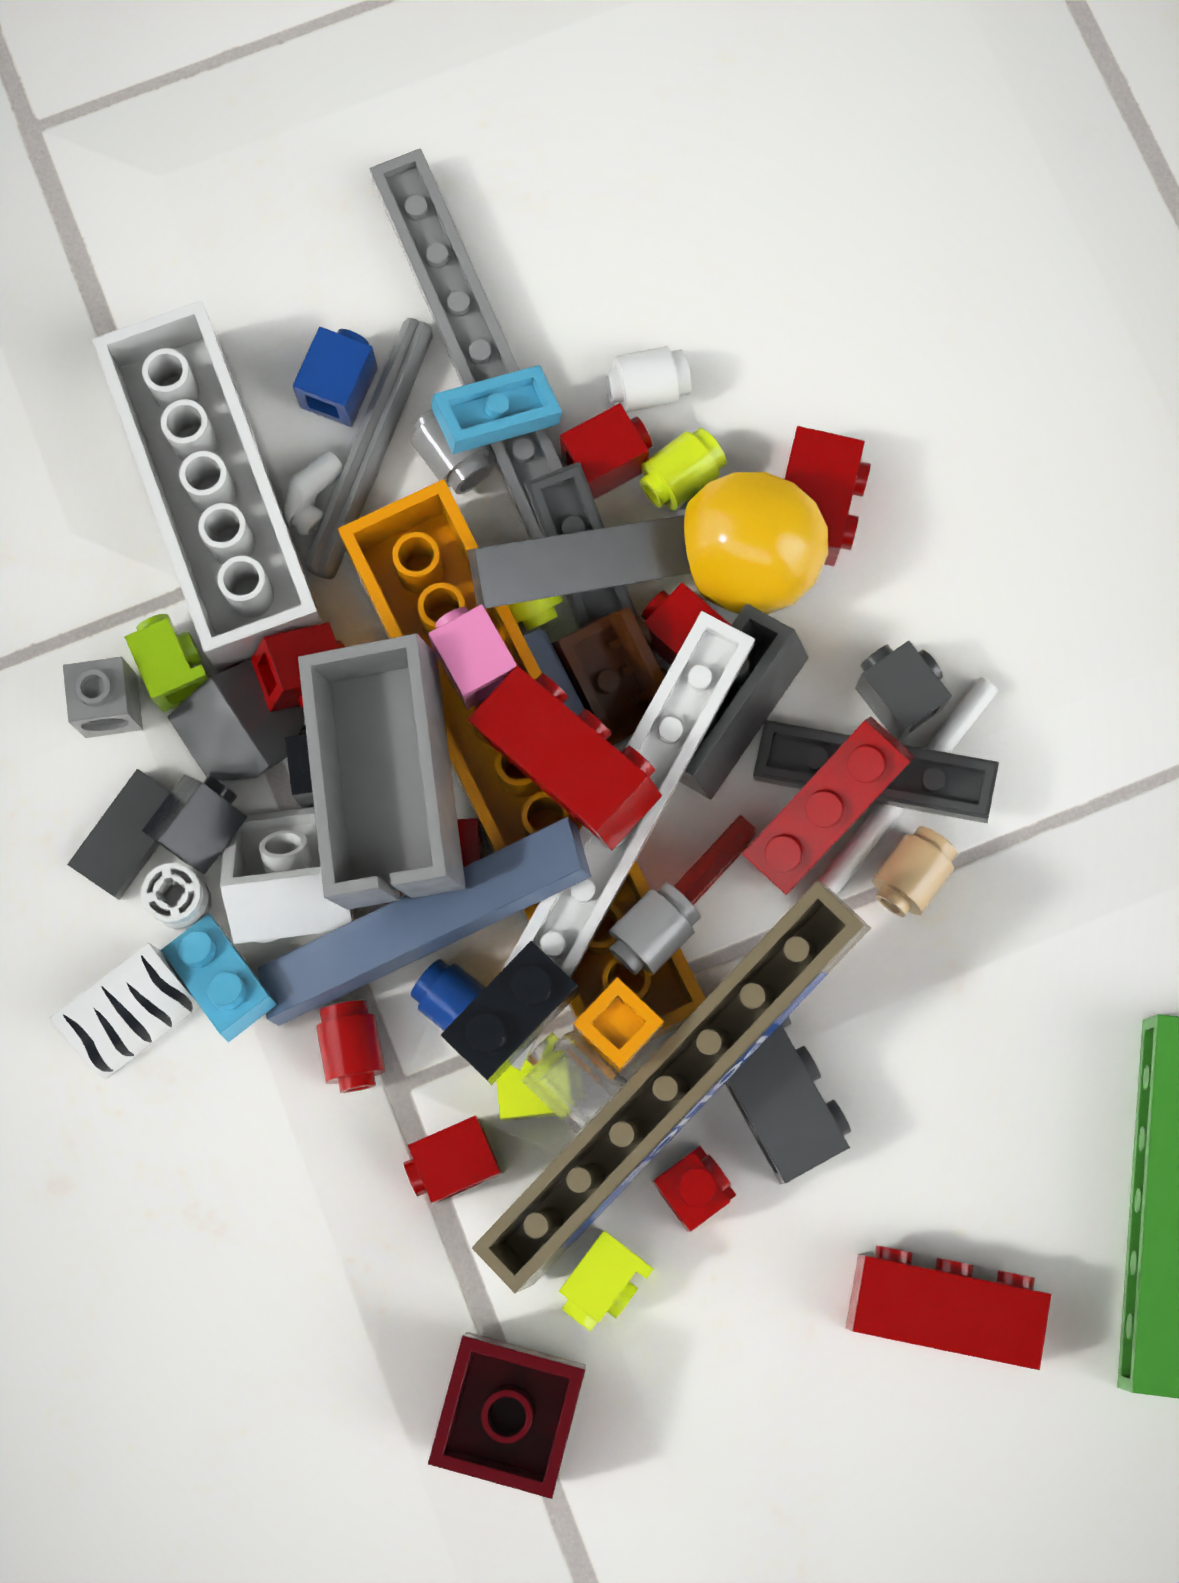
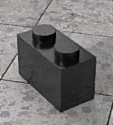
M530 941L443 1031L441 1036L488 1083L493 1085L579 994L578 985L540 948Z

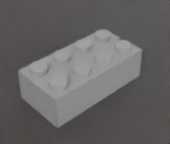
M415 633L299 656L298 662L324 898L349 910L400 901L399 891L411 898L466 889L437 654Z

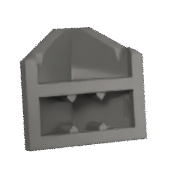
M251 660L210 676L167 717L206 778L210 775L219 782L223 780L257 778L286 759L285 737L299 735L300 731L305 728L304 711L300 705L272 712L269 711Z

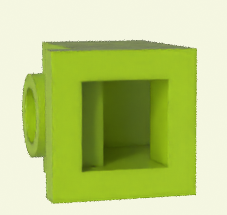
M158 614L143 620L137 625V631L124 636L151 699L164 713L184 702L210 675L202 664L194 667L202 663L203 660L190 632L187 630L179 634L168 614Z

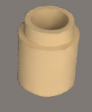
M919 826L913 835L906 834L872 879L873 884L879 890L875 895L876 899L886 909L900 917H905L908 912L921 915L953 872L954 866L952 862L958 855L957 850L939 833L930 828Z

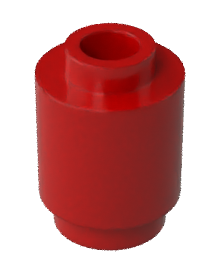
M347 1001L321 1008L319 1010L321 1023L316 1025L326 1083L339 1084L340 1093L356 1092L375 1087L374 1076L385 1073L386 1069L376 1015L369 1014L367 1001Z

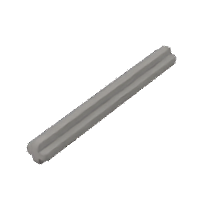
M408 318L401 326L305 560L307 570L316 576L333 579L338 572L346 550L337 528L359 519L433 338L432 328L425 322Z

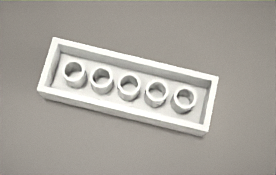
M202 300L93 338L96 352L202 648L215 669L218 671L252 658L263 637L323 624L226 359Z

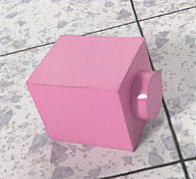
M482 604L470 611L467 607H460L450 611L436 622L435 626L437 628L428 633L433 651L437 654V658L467 710L485 701L517 666Z

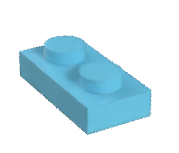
M540 365L433 394L431 404L433 413L452 454L559 425L562 410Z
M209 913L161 949L213 1026L228 1043L277 1005L223 929Z

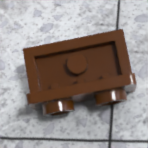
M627 606L610 612L551 643L583 707L595 715L611 731L612 734L606 740L612 745L633 735L667 674L664 668L659 667L650 649L652 638L648 627Z

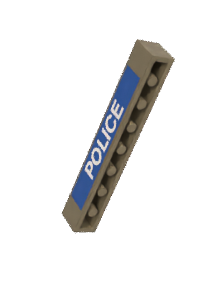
M816 881L473 1245L472 1249L514 1294L534 1285L866 935L871 927L827 885Z

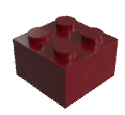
M466 1332L461 1338L428 1465L552 1499L586 1364Z

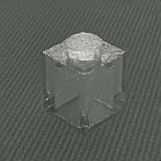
M574 1030L564 1034L560 1039L553 1032L550 1033L527 1057L526 1060L533 1068L521 1080L575 1134L583 1130L628 1082Z

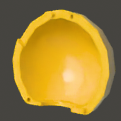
M734 472L708 482L687 504L684 516L687 558L695 585L705 600L736 614H739L747 603L768 615L794 605L815 585L828 556V527L816 502L795 483L767 472Z

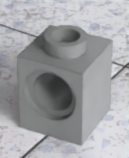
M123 657L63 665L68 722L85 738L143 730L137 674Z

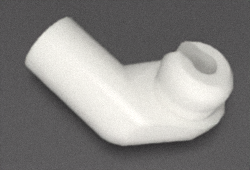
M329 451L322 453L291 479L283 516L287 526L291 529L296 528L298 533L303 536H311L318 531L324 515L320 509L314 507L317 495L338 479L342 473L343 465L333 453Z

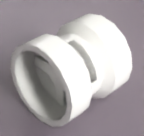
M164 863L153 868L145 877L141 886V901L145 910L165 926L175 930H187L208 914L211 907V893L207 884L187 866L178 863Z

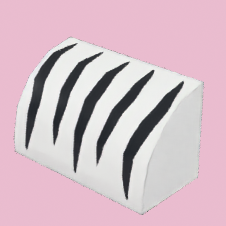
M147 942L50 1016L49 1019L82 1060L106 1080L200 1008V1006L162 951Z

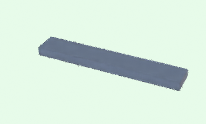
M566 817L463 867L466 889L411 898L406 895L400 898V901L391 902L258 967L260 982L277 1004L266 1013L267 1020L280 1026L590 878L591 873L577 825Z

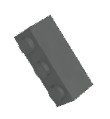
M747 603L731 626L755 638L754 646L679 781L710 800L719 790L809 658L795 629Z
M789 1016L725 1083L779 1184H786L849 1149L850 1146L844 1136L851 1132L850 1125L836 1101L833 1099L825 1103L814 1081L820 1079L821 1074L805 1046L795 1049L784 1028L791 1025Z

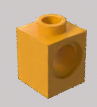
M617 977L573 1023V1029L610 1066L620 1073L662 1029L664 1021Z

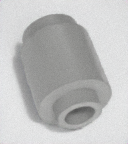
M432 409L424 413L415 422L414 429L416 432L411 439V444L439 481L444 479L448 487H451L456 494H463L472 490L491 473L493 466L487 459L489 451L485 446L452 454Z
M666 882L657 892L650 889L609 930L610 935L616 941L609 950L632 974L636 975L643 968L649 974L654 975L695 933L692 926L701 918V915L680 891Z

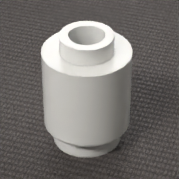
M668 346L614 356L613 368L607 369L604 372L605 386L610 403H621L626 413L677 403L679 396L691 393L690 369L682 349L671 351Z

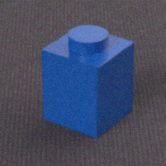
M319 326L292 385L300 408L352 427L378 370L373 348L364 337L348 329H339L336 333Z

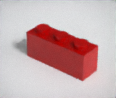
M517 665L467 720L486 742L613 851L662 797L650 778L656 771L655 768L631 746L628 745L620 752L606 739L612 734L611 731L590 711L584 708L577 716L563 703L569 698L568 695L547 675L541 673L536 679H533Z
M870 716L860 724L742 855L787 895L915 756Z
M876 1245L874 1257L858 1255L845 1329L856 1333L1040 1370L1052 1294L1033 1290L1034 1277L998 1270L996 1282L972 1278L974 1265L937 1258L935 1270L911 1265L912 1252Z

